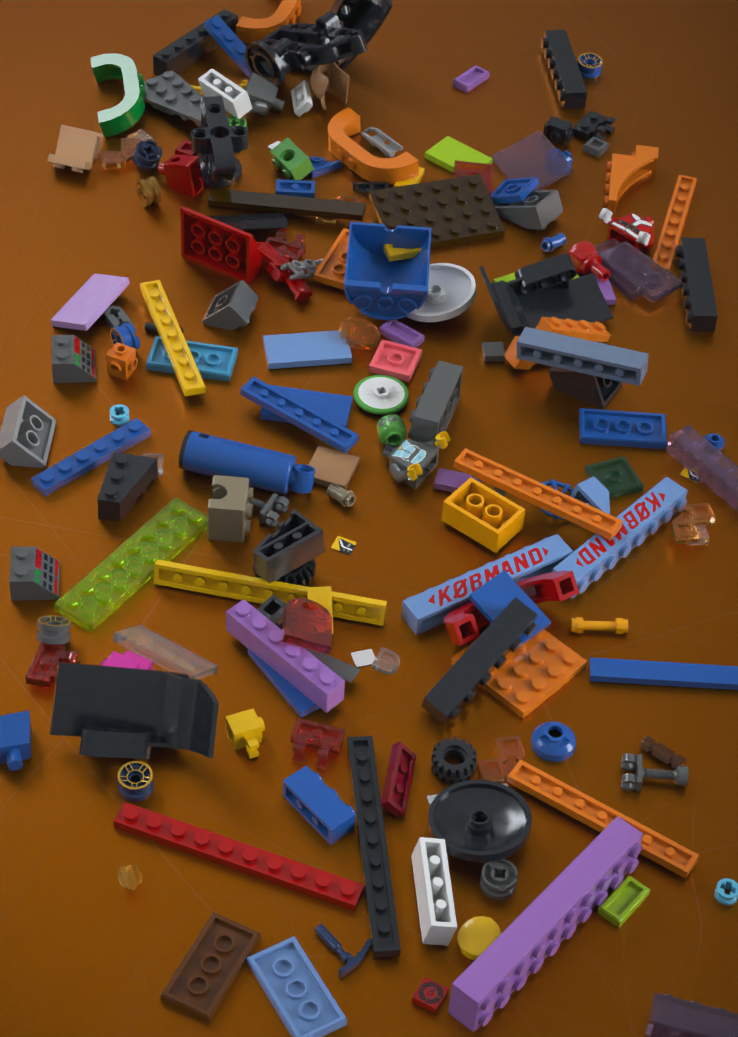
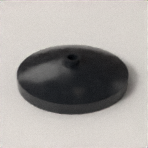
M468 780L453 784L442 790L434 798L428 812V828L431 837L445 839L446 852L448 854L471 862H492L507 858L525 845L531 832L532 815L525 799L512 788L494 781Z

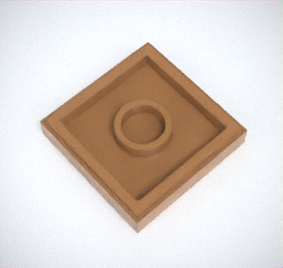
M318 446L308 464L315 468L313 483L326 487L336 483L346 490L360 463V457Z

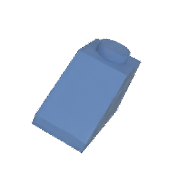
M595 476L576 485L570 495L571 497L610 514L609 491Z

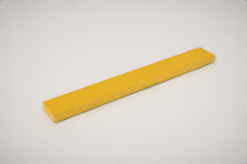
M160 280L140 283L141 293L184 396L206 393L205 384Z

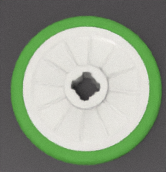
M387 375L366 377L357 383L353 392L354 400L359 407L367 412L378 415L396 413L403 409L409 401V391L405 384Z

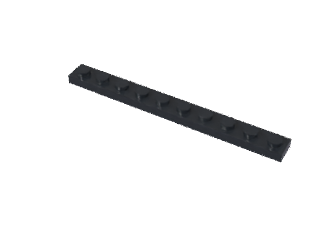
M372 736L347 737L373 958L400 956L401 948L382 806L380 805L381 798Z

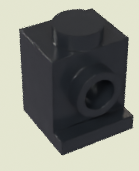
M552 116L544 125L542 141L546 142L549 140L564 146L573 137V131H571L572 123Z
M274 594L257 609L283 631L290 630L299 621L292 608Z

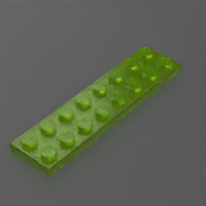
M175 497L54 603L55 610L92 632L154 576L157 559L170 561L208 527V515Z

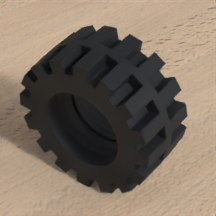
M449 737L445 738V742L440 740L432 751L431 770H433L434 776H438V780L441 782L446 780L445 783L449 785L450 782L456 784L459 781L470 780L476 768L475 748L472 749L471 743L466 744V740L458 741V737H454L453 740H450ZM456 757L461 759L463 763L453 765L447 763L445 759Z

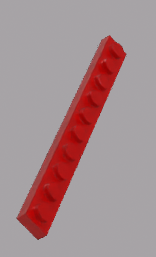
M127 802L123 803L113 821L115 828L352 911L356 910L364 893L365 885Z

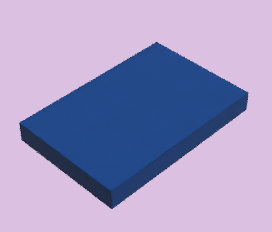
M504 570L471 593L468 599L490 623L499 616L515 597L538 614L535 621L537 627L529 636L524 635L520 639L522 643L519 647H521L547 628L551 621Z

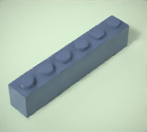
M525 327L517 340V359L637 386L641 385L648 370L649 354L530 327Z

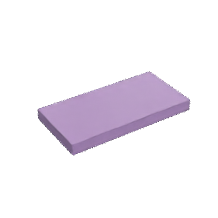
M94 273L51 319L52 326L87 331L130 284L128 277Z

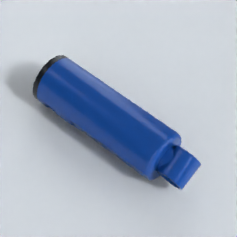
M192 430L187 431L179 454V468L182 470L210 477L214 475L244 477L249 479L250 487L283 495L289 493L290 489L298 493H310L312 491L315 468L305 464H297L296 457L293 455Z

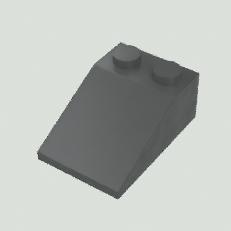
M533 190L522 202L494 204L499 216L526 229H535L536 231L545 229L547 224L556 220L557 216L564 212L558 190Z

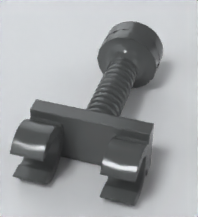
M275 493L267 503L255 498L249 501V503L253 504L254 508L261 510L259 523H265L271 528L275 527L279 522L277 521L279 515L273 509L280 513H285L289 508L287 506L289 500L283 496L278 497V494Z
M631 753L622 755L621 768L626 771L636 769V775L631 773L622 775L621 788L623 790L633 791L636 789V791L641 792L642 778L644 777L648 779H670L676 782V786H687L688 766H677V769L673 771L645 769L642 767V754L637 756Z

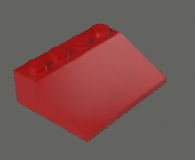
M182 206L180 208L181 256L239 281L243 280L250 285L262 272L263 256L253 235Z

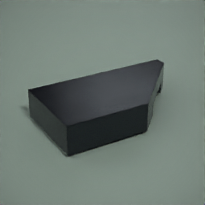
M388 182L353 183V190L369 198L370 191L389 188Z

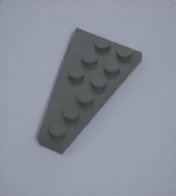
M173 70L166 71L157 77L145 81L146 96H144V102L150 103L152 108L170 115H180L181 119L185 121L188 119L193 120L196 125L201 127L202 95Z

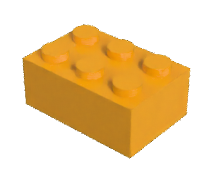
M472 477L443 501L442 521L495 553L523 528L525 509Z

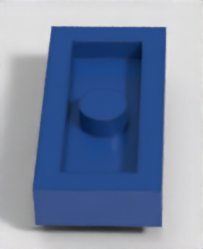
M276 179L275 194L314 198L315 181Z

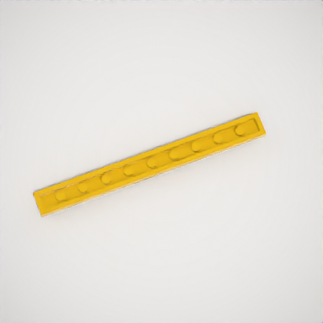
M158 559L155 563L154 584L238 600L244 599L245 601L260 604L267 601L274 594L293 610L308 612L306 586L273 581L269 584L262 578ZM332 591L333 617L383 626L387 601Z

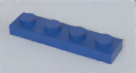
M218 15L205 21L203 27L250 78L252 73L246 62L245 51L247 47Z

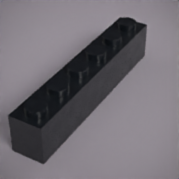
M224 9L213 16L218 15L236 35L238 15ZM203 22L153 55V74L159 76L171 70L178 74L220 45L203 27Z
M545 30L544 38H541V48L544 49V57L548 60V69H551V79L555 81V90H558V100L562 102L563 108H585L587 90L566 30Z
M681 237L680 245L676 246V257H679L678 270H681L679 280L680 283H683L681 293L682 296H685L683 307L687 309L686 323H689L690 331L715 332L718 314L705 238Z
M515 597L424 697L421 707L443 725L449 719L453 721L462 710L459 707L464 702L468 704L477 694L476 688L479 685L485 686L492 677L490 673L493 669L499 670L507 660L505 656L510 651L514 653L522 643L520 639L524 635L529 636L537 627L535 621L538 614Z

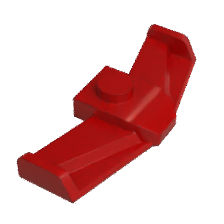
M256 242L263 258L269 262L266 270L271 275V278L276 282H287L295 295L294 299L296 302L308 300L313 295V292L304 278L291 280V275L295 273L291 269H280L281 265L290 263V261L268 242Z

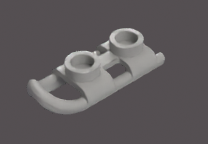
M369 127L360 132L361 137H364L371 143L372 147L379 148L386 157H394L399 149L403 150L402 145L378 128ZM369 132H376V133H377V134L374 135L373 137H371L370 135H368ZM387 140L390 142V144L387 145L384 142Z
M305 259V261L301 262L293 260L290 263L281 265L280 269H291L295 273L291 275V280L312 278L316 272L315 266L321 264L323 259L316 261Z

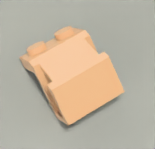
M61 125L55 155L49 154L48 161L54 163L53 167L65 169V165L71 166L72 171L83 173L84 169L91 170L93 159H98L103 134Z

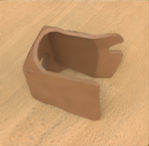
M335 62L326 65H316L310 78L311 89L321 101V106L324 110H326L325 91L334 90L344 104L347 103L350 77Z

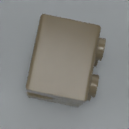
M214 475L211 485L213 486V499H209L208 539L243 542L245 533H250L251 520H247V518L252 517L253 504L249 503V501L253 500V488L249 487L248 478Z

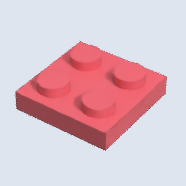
M382 339L369 365V372L409 382L422 356V349Z

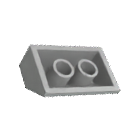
M23 395L6 407L0 430V458L11 466L44 468L47 463L57 420Z

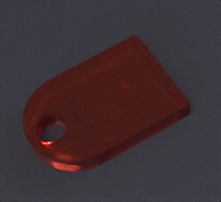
M305 598L289 600L283 612L282 642L329 655L332 648L331 614L325 607L315 601Z

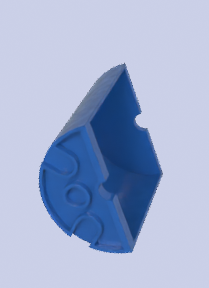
M350 222L344 291L349 303L359 308L360 313L380 320L401 319L409 316V313L416 308L419 309L424 304L428 294L431 228L397 225L395 229H387L385 224ZM385 244H393V248H421V250L414 258L389 262L383 251V246Z

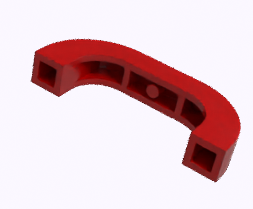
M573 571L550 572L516 582L535 604L547 601H563L580 593ZM472 602L453 610L443 619L451 644L458 646L479 638L480 633L478 629L490 623Z

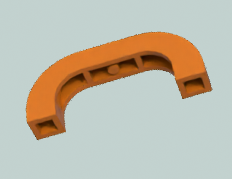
M282 0L276 12L268 18L253 19L242 16L236 24V36L243 43H252L253 41L262 40L282 26L294 24L297 15L301 13V0Z
M346 108L330 120L328 124L329 150L338 160L360 177L371 182L395 184L396 182L409 180L419 175V160L410 153L405 152L393 158H378L371 155L349 138L361 132L360 115L352 109Z

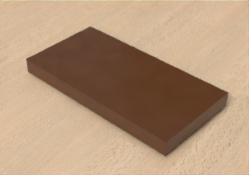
M213 912L162 992L161 1001L210 1022L247 962V957L252 954L261 939V933Z

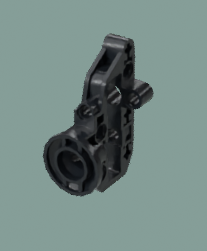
M328 11L316 20V24L295 23L285 25L262 40L253 41L246 48L245 58L251 73H256L279 88L285 82V74L294 68L303 70L309 65H326L333 62L339 66L347 61L350 56L359 55L367 51V46L361 30L342 28L338 16L333 11Z
M221 95L201 96V128L191 131V150L195 153H201L197 156H199L204 187L216 189L229 187L241 178L242 165L235 158L234 153H241V151L248 148V129L244 126H228Z

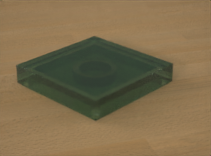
M625 456L587 465L584 468L588 479L595 476L609 491V500L643 491V483Z

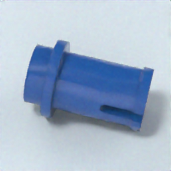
M563 233L550 238L545 237L541 242V248L544 252L551 253L555 248L565 245L567 239Z

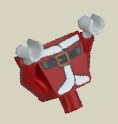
M606 208L601 210L598 217L609 225L607 240L634 256H637L644 248L651 249L653 247L655 235L653 233L654 221L651 217L647 216L643 219L635 213H631L624 217L615 218L610 210Z

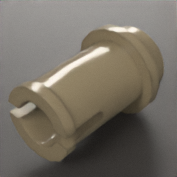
M336 483L330 484L327 489V495L341 502L343 507H351L355 503L356 496L352 490L347 491Z

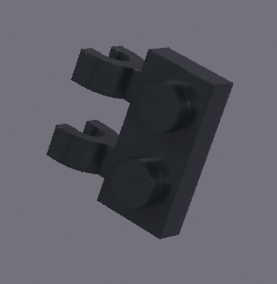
M589 111L572 128L573 135L585 140L596 137L605 141L606 137L601 134L604 132L612 134L615 128L610 125L615 122L616 118H606V116L598 112Z

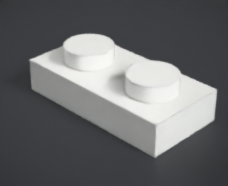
M303 80L291 90L294 113L299 117L308 112L313 106L309 83Z

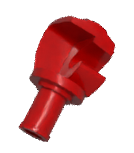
M589 241L578 242L568 251L567 254L570 255L577 274L581 272L585 275L593 273L602 282L610 278L611 272L601 265L602 258Z

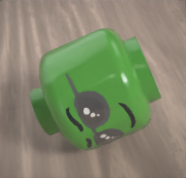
M386 415L377 423V432L383 445L398 446L406 439V427L400 416Z

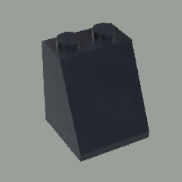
M552 367L549 370L554 389L601 409H604L622 386L620 381Z

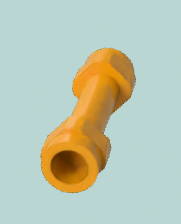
M583 617L571 618L570 632L583 634V630L615 631V634L628 633V619L615 618V621H584Z

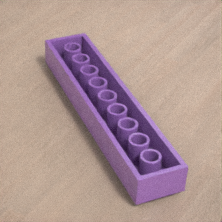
M617 816L452 983L448 1013L473 1033L480 1026H486L491 1020L493 1012L498 1007L501 1009L506 1005L510 994L514 990L519 991L524 986L530 973L535 974L541 968L544 959L548 955L553 956L556 953L560 942L564 938L569 939L573 935L579 922L584 923L590 917L592 909L596 905L601 906L608 896V892L612 888L616 890L622 883L624 876L627 873L631 874L636 869L639 863L637 857L643 847L641 845L643 833Z

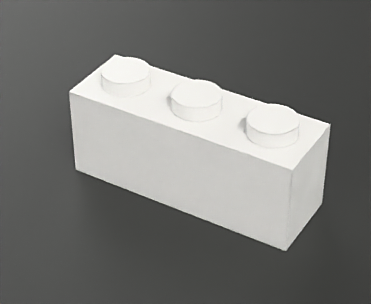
M210 69L198 79L203 95L206 97L221 95L225 110L237 119H240L253 109L247 91L214 69Z

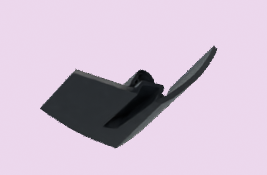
M335 0L330 11H333L338 16L342 28L361 30L367 45L386 19L393 5L391 0ZM358 55L350 56L347 61L338 67L344 70ZM309 65L302 71L312 73L316 65Z
M560 254L522 267L515 272L514 276L516 279L509 282L499 281L492 283L488 279L484 267H479L499 317L508 331H512L514 337L520 336L525 327L535 329L542 317L569 318L575 321L585 320L593 323H602L613 319V315L593 273L573 279L577 275V271L569 254Z
M58 662L49 734L81 737L79 754L84 756L150 759L152 747H168L190 750L208 758H213L219 703L213 692L203 681L189 678L188 674Z

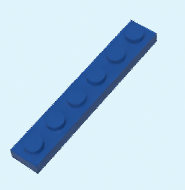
M254 376L240 388V395L345 454L359 440V435Z
M135 418L32 477L31 485L46 497L110 460L113 452L122 453L151 436V429L138 418Z

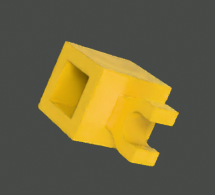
M254 708L225 716V732L233 749L237 750L245 747L250 759L259 756L257 748H259V743L262 742V731H265L262 717L257 716Z

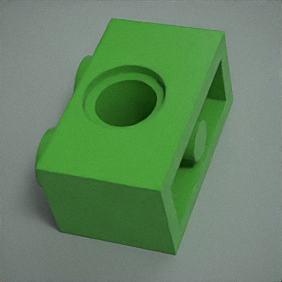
M288 137L270 150L273 157L272 163L277 169H282L287 179L301 180L314 170L309 157Z

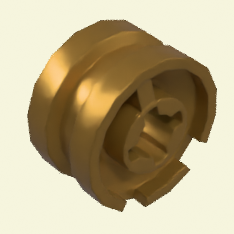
M154 176L148 177L147 180H137L136 184L139 185L137 188L138 197L143 200L141 204L144 207L150 206L151 203L158 204L161 202L160 187Z

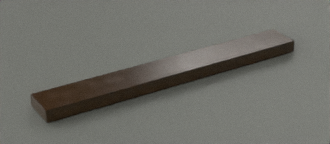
M212 188L208 199V206L363 221L366 211V203L216 188Z

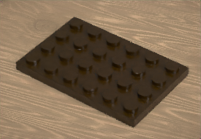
M480 174L369 192L370 201L380 224H385L387 229H395L397 225L431 228L430 248L504 236L505 229Z

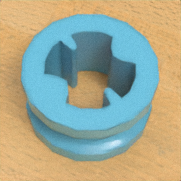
M122 404L112 406L110 408L111 423L117 426L128 423V407Z
M729 878L718 881L714 894L716 900L723 905L734 904L738 899V883ZM724 889L730 890V895L725 894Z

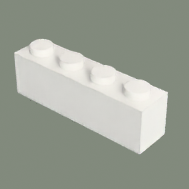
M419 837L411 858L422 943L448 946L457 929L445 839Z

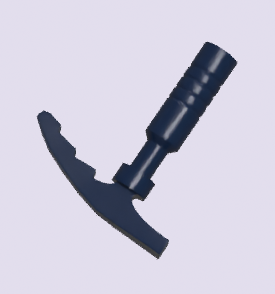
M319 924L314 930L333 952H337L341 956V961L346 964L339 969L338 976L341 979L353 971L369 952L371 939H368L362 950L357 953V956L353 957L349 952H345L341 948V943L323 924Z

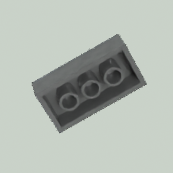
M438 360L436 367L431 368L429 382L424 383L423 395L418 396L416 410L413 409L410 415L409 422L412 425L409 429L408 438L416 442H428L436 439L435 437L438 433L446 431L460 399L463 366Z

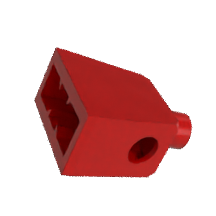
M175 154L165 163L159 164L158 173L165 175L167 186L170 189L194 198L204 189L199 156Z

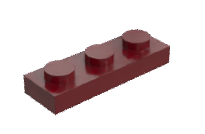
M401 742L392 745L380 803L381 806L396 818L405 815L416 760V754Z

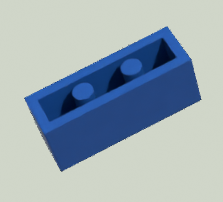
M307 765L283 780L282 796L330 845L355 830L356 814L354 809L350 805H346L339 798L337 792L333 788H329L323 782L321 776L317 772H313Z

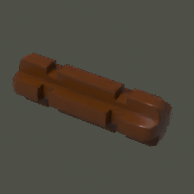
M646 736L642 740L641 749L648 753L651 751V755L668 765L671 763V767L677 769V766L686 765L687 759L680 754L675 755V751L660 742L655 743L656 740L650 736Z

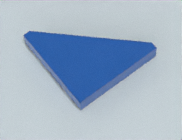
M310 156L309 159L314 170L308 175L313 179L342 168V162L340 160L334 162L325 161V158Z

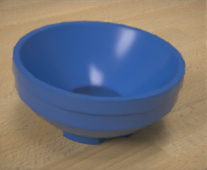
M545 722L537 726L533 731L531 747L540 758L550 762H560L573 755L576 747V737L574 732L562 723ZM550 730H558L562 733V736L554 738L548 732Z

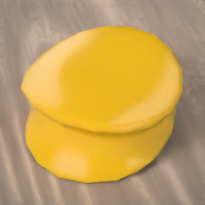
M476 916L467 920L461 926L457 935L459 949L462 954L468 959L475 961L502 934L499 925L492 918L486 916Z

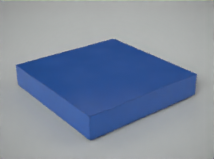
M538 177L504 180L490 195L493 204L522 202L539 184Z

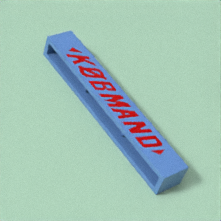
M665 477L616 517L623 520L622 527L612 540L595 534L555 566L552 572L573 571L579 592L583 593L590 583L597 581L607 569H612L619 559L625 558L630 553L631 549L636 545L640 546L648 535L654 534L664 522H669L677 511H682L687 504L686 496L688 490L670 478Z
M558 534L549 538L546 537L535 544L525 546L519 551L507 554L503 558L488 562L473 571L470 570L459 577L447 580L443 584L408 597L406 600H403L401 617L413 632L418 635L443 624V619L447 614L471 602L468 599L469 595L505 570L515 582L550 573L555 566L573 553V550Z

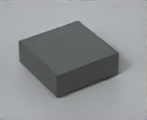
M592 137L583 145V151L598 158L609 148V143L596 137Z
M482 342L484 362L505 361L503 342Z

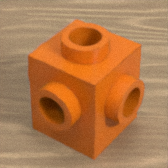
M116 342L112 349L107 351L105 356L107 374L127 380L136 369L138 363L136 349Z

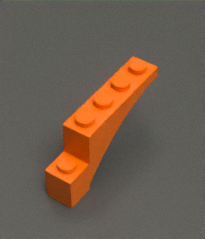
M636 145L635 152H631V155L612 154V160L607 162L603 207H607L613 213L612 216H614L619 199L631 185L649 174L656 173L659 147Z
M542 317L535 328L593 342H608L611 337L606 327L600 322L575 321L569 318ZM515 336L504 357L515 369L530 370L536 363L517 359V340L520 336Z

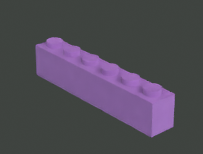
M243 599L226 611V631L327 713L344 700L345 681Z

